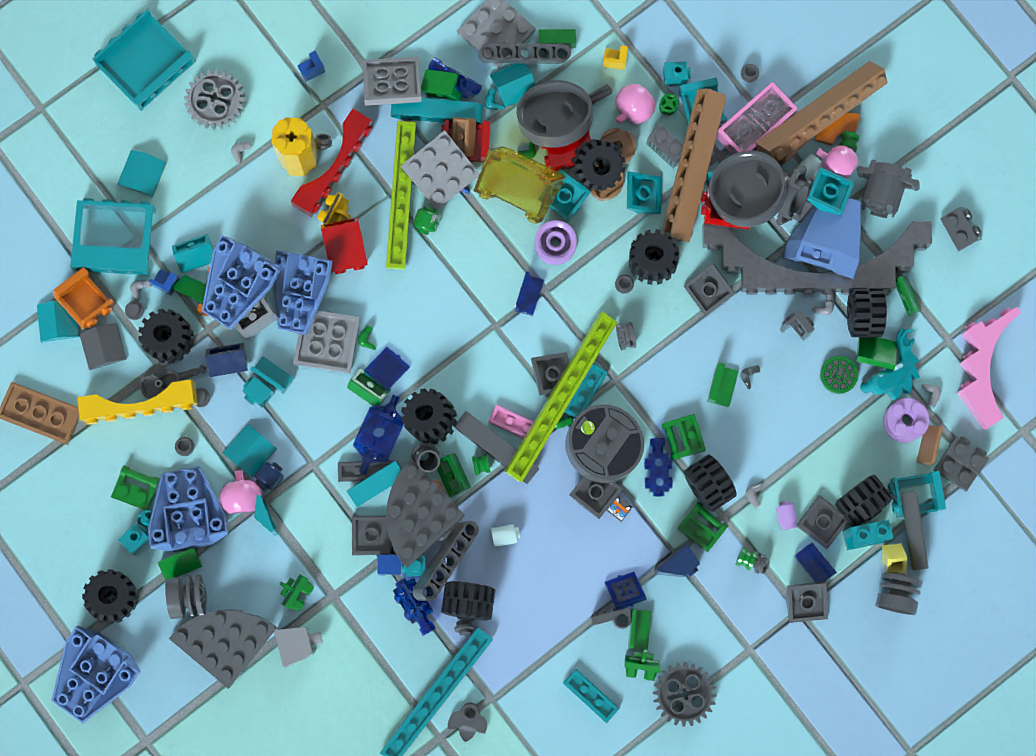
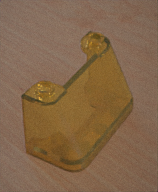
M500 146L488 150L474 192L478 193L479 197L489 200V198L497 197L525 211L527 220L537 224L542 222L563 185L565 176L510 148Z

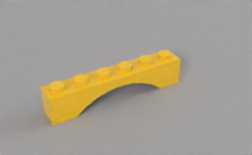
M191 379L172 382L157 396L134 404L114 403L97 394L77 397L79 418L81 421L86 422L87 425L97 424L98 420L104 419L106 422L116 421L117 417L131 419L135 418L137 414L151 416L156 411L170 413L176 408L189 410L193 408L192 406L198 405L196 383Z

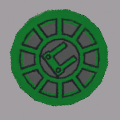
M844 356L831 357L824 362L820 369V380L824 388L834 394H843L850 391L858 381L859 373L857 366L852 360Z

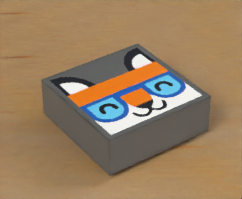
M618 495L606 511L622 522L633 506Z

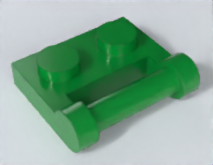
M695 414L661 424L662 429L666 432L672 451V461L706 451ZM674 426H678L685 451H679L672 429Z
M123 465L111 498L142 510H149L160 478L149 477ZM130 477L149 484V491L125 482L126 478Z
M698 501L677 529L708 553L729 525L725 522L722 523ZM695 514H700L718 529L717 532L714 533L695 518Z

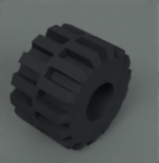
M592 139L590 142H583L581 148H576L574 151L576 156L575 158L572 157L571 160L574 163V167H571V169L576 174V180L581 182L583 186L603 191L607 190L606 188L608 187L613 188L616 186V181H621L622 177L620 174L621 172L625 173V167H622V163H625V158L621 157L622 151L616 148L615 144L604 140ZM595 161L598 162L599 167H596V166L594 165V162H595Z
M658 229L655 230V233H651V230H646L644 236L641 233L637 235L636 241L633 240L629 252V267H632V274L634 276L638 275V280L641 282L644 279L648 280L647 284L652 285L653 281H657V285L662 284L663 279L668 281L671 278V274L676 272L679 260V247H676V240L674 238L670 240V234L667 232L664 235L660 234L661 230Z
M851 288L847 300V325L851 337H882L887 321V304L883 289Z
M158 309V314H155L153 311L149 313L150 318L148 320L144 317L142 323L145 325L144 327L139 326L138 332L142 336H138V339L142 344L141 347L151 357L161 363L167 361L170 364L175 363L174 359L176 358L179 361L184 359L183 353L189 354L191 350L188 346H193L194 340L191 337L194 336V333L190 328V324L179 313L176 314L170 309L167 312L164 309Z
M425 388L420 389L419 394L416 391L411 394L413 397L410 400L407 398L404 401L407 404L406 407L401 409V413L404 414L401 417V421L405 424V429L423 443L431 442L435 445L438 444L439 439L444 442L447 440L446 435L448 433L452 435L454 432L452 426L457 425V420L454 418L457 417V412L453 409L454 406L442 393L437 392L435 389L430 388L429 392Z
M707 454L684 470L685 479L692 492L710 512H714L737 496L731 478L722 465L710 454Z
M874 474L868 476L839 498L835 506L851 527L862 525L867 520L870 521L891 502L893 497Z
M108 569L107 572L103 570L98 571V575L95 577L92 575L89 578L90 582L88 584L85 583L83 587L85 589V594H82V599L85 602L84 607L88 610L89 614L101 622L103 621L107 624L122 622V619L124 617L128 618L131 615V610L136 608L135 601L138 600V594L135 591L136 587L120 571L116 572L113 569ZM111 593L114 596H116L115 598H112V602H110L107 599V597H110Z
M446 582L441 612L463 620H491L496 589L468 582Z

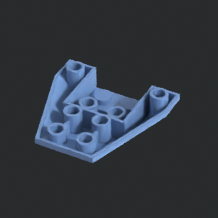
M848 198L842 215L822 212L814 206L789 238L782 258L801 263V261L833 270L838 275L854 279L860 263L861 201Z
M221 235L212 254L202 312L232 330L272 288L280 272L279 267L276 263L249 246Z
M276 250L274 263L280 269L274 282L276 312L279 317L277 320L278 329L307 335L329 283L332 260Z
M200 466L161 474L148 526L150 548L178 552L213 545L228 534L226 515Z
M76 626L65 642L51 701L78 721L84 723L129 689L141 671L132 655L100 632Z

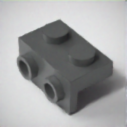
M959 207L940 218L958 251L982 240L980 228L973 224L971 212L964 207Z
M801 311L796 315L793 312L785 318L781 328L783 333L792 327L803 341L815 330L812 320L809 317H805Z

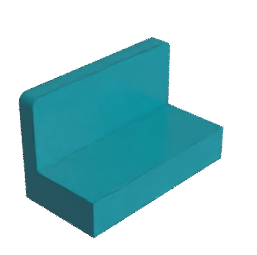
M208 234L172 246L173 255L181 273L211 263L213 248Z
M263 356L255 367L252 366L250 368L253 374L283 394L295 379Z

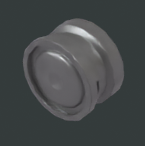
M628 322L627 325L616 324V334L620 350H626L628 347L636 348V338L632 322Z

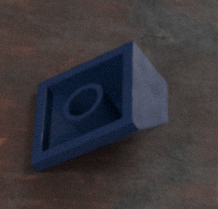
M686 544L660 565L654 573L675 577H685L686 575L691 577L698 571L697 566L700 563L689 545Z

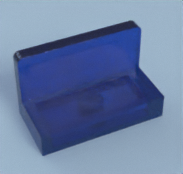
M526 271L515 305L516 312L533 317L544 279L531 276L530 272Z
M812 542L794 555L815 583L825 582L837 573Z

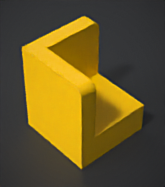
M621 45L620 50L606 48L603 67L625 70L628 46Z

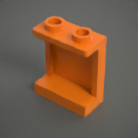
M84 267L53 290V297L83 330L87 327H93L98 322L97 319L102 315L107 316L111 313L114 301L108 299L88 277L89 273Z

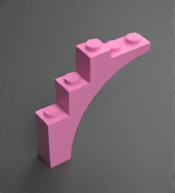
M1010 307L1000 313L1002 317L997 320L992 318L985 325L982 321L977 324L972 322L965 327L966 332L962 334L973 351L964 355V361L960 363L970 380L960 386L962 390L958 392V395L983 430L988 429L1004 418L992 392L990 363L994 346L1001 333L1014 318L1021 314L1018 307L1012 310Z

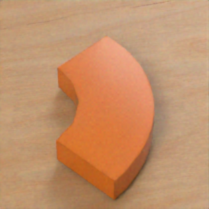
M844 114L815 136L814 141L832 146L835 139L842 132L855 133L860 114Z

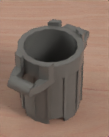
M871 160L869 168L858 166L856 169L858 177L868 179L861 200V208L865 210V207L871 210L870 214L877 217L887 218L888 214H892V218H894L898 212L904 190L918 191L920 189L919 180L911 178L912 170L907 167L903 169L894 164Z
M804 165L794 169L793 174L782 169L787 181V197L783 207L778 212L776 223L779 226L789 222V220L792 221L793 216L798 218L802 214L801 209L807 201L810 185H812V181L805 178L807 168Z

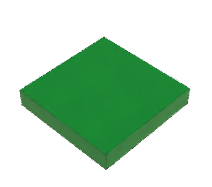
M858 337L857 362L891 370L895 369L896 341L880 337Z

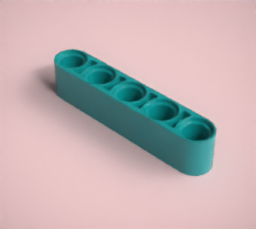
M421 98L422 102L391 104L390 116L395 119L445 123L446 119L453 123V117L475 118L476 124H482L483 105L480 103Z

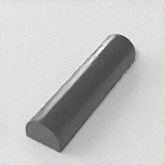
M914 490L901 492L912 570L928 569L917 492Z

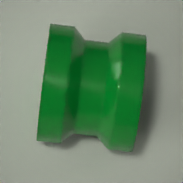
M673 94L663 95L659 104V110L663 115L671 116L677 111L679 104L677 97Z
M842 132V142L839 143V146H847L856 152V144L859 142L860 136L853 132Z
M487 453L481 457L472 456L475 475H480L481 472H491Z
M742 547L735 565H742L750 571L757 553L754 551L749 552L746 548Z

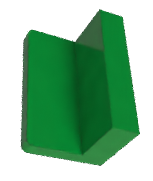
M425 70L421 92L429 97L460 101L462 96L460 92L455 90L458 80L456 73Z
M718 362L707 402L729 407L738 371L726 368V364Z
M631 609L628 649L642 650L643 647H647L648 651L651 611Z

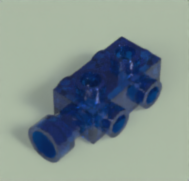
M436 57L431 60L428 66V70L456 73L458 80L455 89L466 99L468 96L474 98L482 89L481 84L443 64L442 60Z
M650 438L652 453L648 454V458H644V469L648 470V477H645L644 485L645 489H648V493H653V497H664L665 493H668L669 489H672L673 486L672 477H669V469H672V458H668V453L663 452L665 438ZM657 459L662 461V466L656 465ZM657 479H661L663 481V484L661 486L656 484Z
M404 578L395 584L397 588L393 590L395 594L394 599L404 609L405 618L411 621L412 624L418 623L419 631L424 636L436 629L433 621L430 622L427 617L434 611L428 601H418L414 598L413 589L417 584L415 578L408 581Z

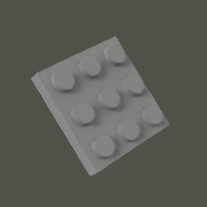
M487 0L457 30V33L479 52L481 47L487 43H524L536 31V28L505 0ZM484 49V55L492 57V52L489 49ZM503 49V56L509 58L510 52ZM504 63L491 64L495 68L499 69Z
M419 57L363 60L365 106L422 102Z
M445 130L401 165V168L436 210L480 176V173Z
M317 310L308 334L298 335L293 364L351 374L360 317Z

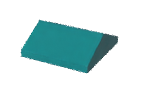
M512 64L490 74V78L505 108L518 103L526 91L536 86L532 73L526 64Z
M131 150L117 184L153 197L166 162L150 154Z
M819 167L807 200L822 212L842 215L854 182Z
M560 170L538 200L569 222L582 207L591 191Z
M631 171L627 172V209L639 214H661L662 177Z
M57 300L37 305L41 343L79 337L78 323Z
M247 424L222 453L252 478L277 448Z
M257 495L254 518L276 536L278 532L265 498Z

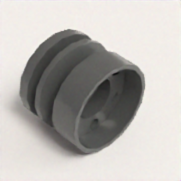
M882 573L881 579L889 583L881 582L879 586L886 589L887 593L877 594L875 606L896 613L916 615L919 602L910 597L911 595H920L921 592L912 587L920 588L923 582L902 573Z
M201 574L194 576V582L191 575L187 576L186 585H183L181 577L166 578L165 595L170 619L184 618L186 608H188L192 617L196 615V607L199 615H205L207 592Z

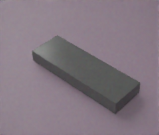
M394 460L338 462V482L362 481Z

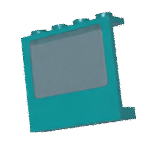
M83 198V201L77 200L70 267L74 271H79L84 267L88 272L150 276L151 268L148 266L152 217L153 213H156L155 207L150 202L144 201L140 202V204H132L131 201L122 200L121 203H115L109 199H103L102 202L91 198Z

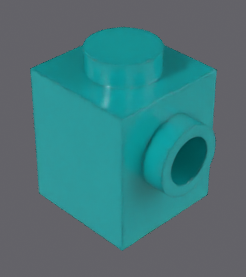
M687 61L664 62V86L687 84L688 79H691V68L687 67Z
M255 376L253 379H248L243 385L244 389L242 392L246 395L244 399L251 405L256 403L263 408L274 395V392Z
M135 523L118 540L131 554L136 555L149 542L148 529L143 524L139 526Z
M420 556L408 568L402 564V573L406 574L407 578H420L426 570L425 556Z

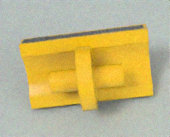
M338 192L336 195L328 194L325 203L330 208L328 212L321 210L317 218L323 224L350 219L351 216L347 213L349 201Z

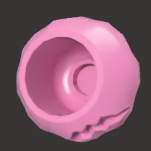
M628 84L616 96L615 104L620 113L615 119L618 124H621L624 120L633 124L645 123L655 111L653 96L639 84Z
M836 146L828 153L819 148L816 153L817 156L823 159L820 167L848 179L859 163L857 154L847 146Z
M243 470L235 471L236 481L225 485L220 492L222 508L228 514L255 511L256 496H264L262 488L254 481L244 480Z

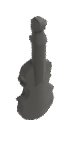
M200 365L199 368H193L181 373H177L174 370L164 372L161 376H155L152 373L150 376L141 378L140 389L144 397L151 399L160 394L172 382H178L196 376L199 373L205 374L207 369L205 366Z

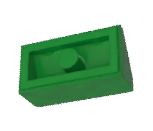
M539 29V44H565L570 48H576V29Z
M184 275L172 287L175 291L203 304L206 284Z
M906 276L897 277L896 289L907 315L910 316L920 312L921 308Z
M362 369L355 373L347 385L350 391L377 409L391 391V389Z
M455 453L440 459V465L437 470L449 497H453L471 488Z
M195 548L157 562L165 581L166 578L178 577L203 567Z

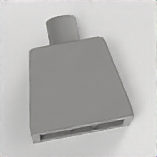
M307 627L274 631L284 668L314 655L312 646L323 643L321 633L317 632L309 635Z

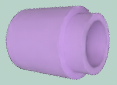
M790 501L780 502L779 506L775 507L779 526H781L782 530L797 528L796 523H798L795 504H791Z

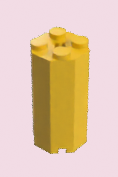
M285 117L279 120L273 127L271 141L278 161L290 176L305 177L318 164L319 152L312 130L301 118Z

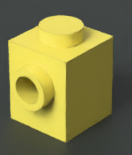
M902 543L882 545L881 561L886 573H906L907 556Z

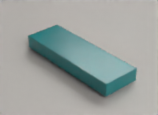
M593 363L564 413L575 419L582 411L587 409L608 371Z
M394 460L349 488L346 492L356 507H359L391 487L402 468Z
M577 669L563 682L570 691L606 724L620 709Z

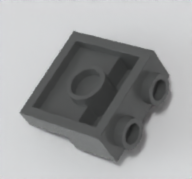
M961 436L960 438L955 437L933 471H939L942 477L966 492L976 476L980 474L989 458L986 456L987 452L979 447L973 448L970 446L971 442Z

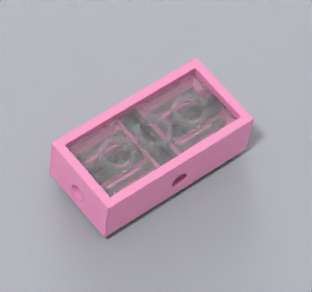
M771 82L718 129L716 138L732 155L743 151L757 150L756 142L795 115L798 108Z

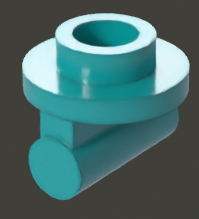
M152 510L140 512L137 516L138 524H143L148 528Z

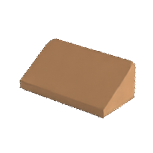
M453 117L452 140L466 157L474 156L476 119Z
M928 426L922 436L916 460L917 463L928 466L935 463L943 431L942 426Z

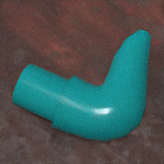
M490 88L485 99L486 107L490 110L505 109L504 105L494 102L496 90Z

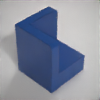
M316 51L309 53L310 59L297 66L305 82L325 73L324 65Z
M160 269L154 280L150 279L149 283L151 286L172 296L174 292L172 287L180 278L172 272L168 273Z
M378 554V576L401 574V561L397 555Z

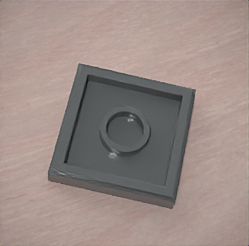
M819 495L797 523V528L827 550L848 522L835 506Z
M352 516V556L391 555V541L388 535L386 516Z

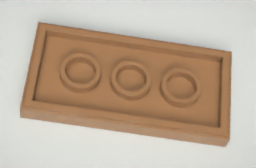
M14 382L10 383L0 406V419L66 445L69 444L80 419L78 407Z

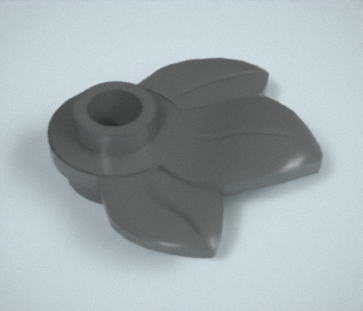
M472 702L464 704L461 710L452 713L448 720V729L459 728V734L464 742L472 739L476 731L485 734L487 730L486 719L480 714L478 705ZM469 708H472L474 710L473 716L467 715V710Z

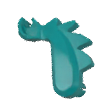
M901 328L898 331L896 344L899 349L900 359L895 369L882 370L872 375L868 381L862 382L860 389L863 393L872 392L875 395L887 393L892 400L898 399L902 391L904 394L911 393L912 379L920 378L914 365L919 363V360L911 352L915 339L909 340L907 338V334L915 332V330Z

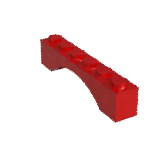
M353 108L342 123L343 141L335 162L319 178L301 185L291 199L292 206L310 217L314 213L317 214L322 207L321 202L324 198H327L328 194H331V187L334 183L339 182L342 177L341 172L345 167H349L353 160V154L355 151L359 152L363 145V139L365 136L368 137L373 130L372 120Z

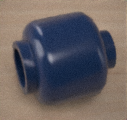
M265 462L255 473V482L266 491L268 489L274 490L284 478L281 473L283 469L275 462L272 464Z

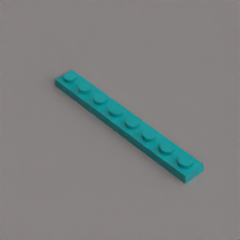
M480 628L474 631L381 750V755L403 756L493 641L490 636Z

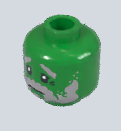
M426 206L417 210L414 226L419 228V233L429 235V232L437 231L441 216L437 213L438 210Z

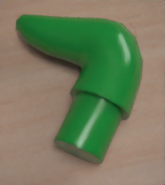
M529 142V150L516 151V158H534L537 152L534 143Z
M367 325L361 331L358 343L362 347L376 350L375 345L367 340L373 330Z
M571 417L560 419L555 428L560 429L571 425Z

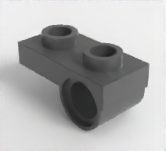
M624 605L613 608L614 612L606 613L605 610L595 612L594 617H591L592 626L612 621L616 628L625 629L631 623L630 608L625 609ZM618 615L626 616V625L621 626L617 623Z

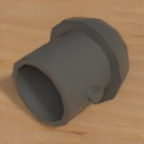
M421 443L414 447L411 459L416 462L420 470L430 473L439 467V451L434 445ZM428 452V458L425 461H421V456Z

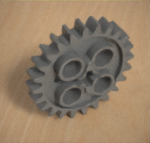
M684 662L683 667L676 663V669L671 665L668 666L670 672L662 670L664 677L657 676L660 684L653 685L658 688V691L652 692V694L658 695V698L653 700V702H659L660 705L657 706L656 710H663L660 716L668 715L667 722L674 719V725L681 721L682 727H685L686 721L689 722L690 726H693V720L701 723L700 716L707 719L705 712H712L709 705L716 704L711 698L717 697L716 694L711 693V690H714L716 686H710L713 679H706L708 672L702 674V667L695 670L694 663L688 668L687 662ZM689 677H694L697 681L694 688H690L687 685ZM670 681L677 683L678 689L676 692L672 693L668 690V683ZM682 689L686 692L697 689L702 690L701 693L688 695L686 697L687 700L684 697L670 700L667 698L670 695L682 693ZM694 696H698L701 699V705L698 708L694 707L691 703ZM676 700L682 703V709L679 712H675L672 708V704Z

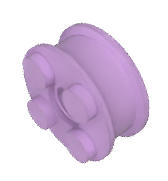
M553 220L546 222L538 229L535 236V251L538 257L545 263L560 265L570 260L575 253L577 244L576 234L567 223ZM553 239H558L561 244L553 246L550 242Z
M911 398L900 399L886 410L883 418L884 428L892 439L902 443L912 442L926 432L929 426V414L924 405L919 401ZM903 416H906L910 419L909 425H905L903 423Z

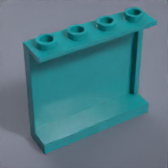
M148 9L145 12L139 13L133 23L126 25L117 37L111 38L108 45L98 50L92 58L95 65L140 111L196 62L194 56L176 41L151 15Z

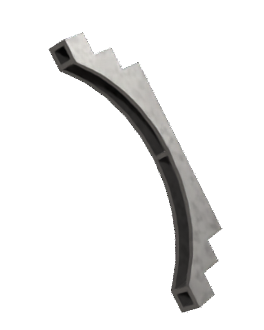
M912 221L896 243L881 255L858 266L855 277L852 279L838 275L835 272H802L778 266L756 255L742 244L728 227L706 223L702 225V247L707 248L709 251H716L721 248L722 270H727L728 273H736L738 270H741V292H746L747 295H756L758 292H765L766 295H775L777 292H784L785 295H794L796 292H803V295H813L815 292H822V295H832L834 292H841V295H849L851 288H882L884 294L889 295L890 292L896 289L895 270L898 273H906L913 268V248L917 251H923L932 244L931 221Z

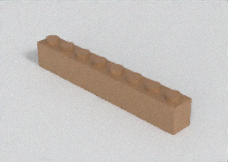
M868 61L756 142L758 152L771 156L777 162L781 161L888 83L885 69Z
M711 89L697 90L661 232L662 235L665 232L669 233V239L674 238L679 242H690L693 226L702 198L713 147L716 143L722 111L725 107L726 95Z

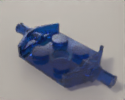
M392 395L389 404L386 406L370 407L355 438L353 447L363 460L358 471L363 472V474H366L371 463L389 462L390 454L403 425H405L401 421V415L396 411V405L400 399L398 396ZM376 428L384 430V434L381 437H376L373 434Z

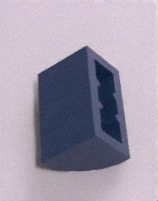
M244 343L206 349L205 358L210 377L248 371Z

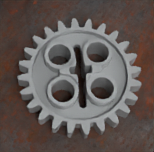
M215 69L214 74H211L210 70H208L206 76L201 72V78L194 77L195 84L189 82L191 89L185 90L189 94L184 96L185 101H188L184 105L186 108H190L187 110L188 115H192L191 119L193 121L197 120L199 126L204 123L205 129L209 125H211L213 130H215L216 125H219L220 129L223 128V124L230 127L229 121L231 120L236 123L234 117H241L239 110H244V106L241 104L246 103V100L241 98L245 96V92L241 91L243 89L242 85L238 84L237 78L233 79L231 73L226 77L224 70L221 74L218 73L217 69ZM207 86H214L211 91H205ZM225 91H231L229 96H222ZM201 103H208L205 108H199ZM219 108H225L222 114H217L216 112Z

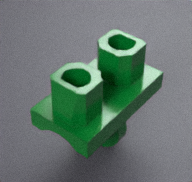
M299 574L296 581L289 578L286 584L282 581L279 585L284 587L280 595L285 597L282 602L283 606L297 611L302 609L305 602L297 598L301 591L310 595L314 589V586L307 581L308 578Z
M643 647L642 652L634 651V657L625 655L624 667H626V677L636 678L637 670H644V679L654 681L657 673H660V661L653 660L654 654H648L647 647Z

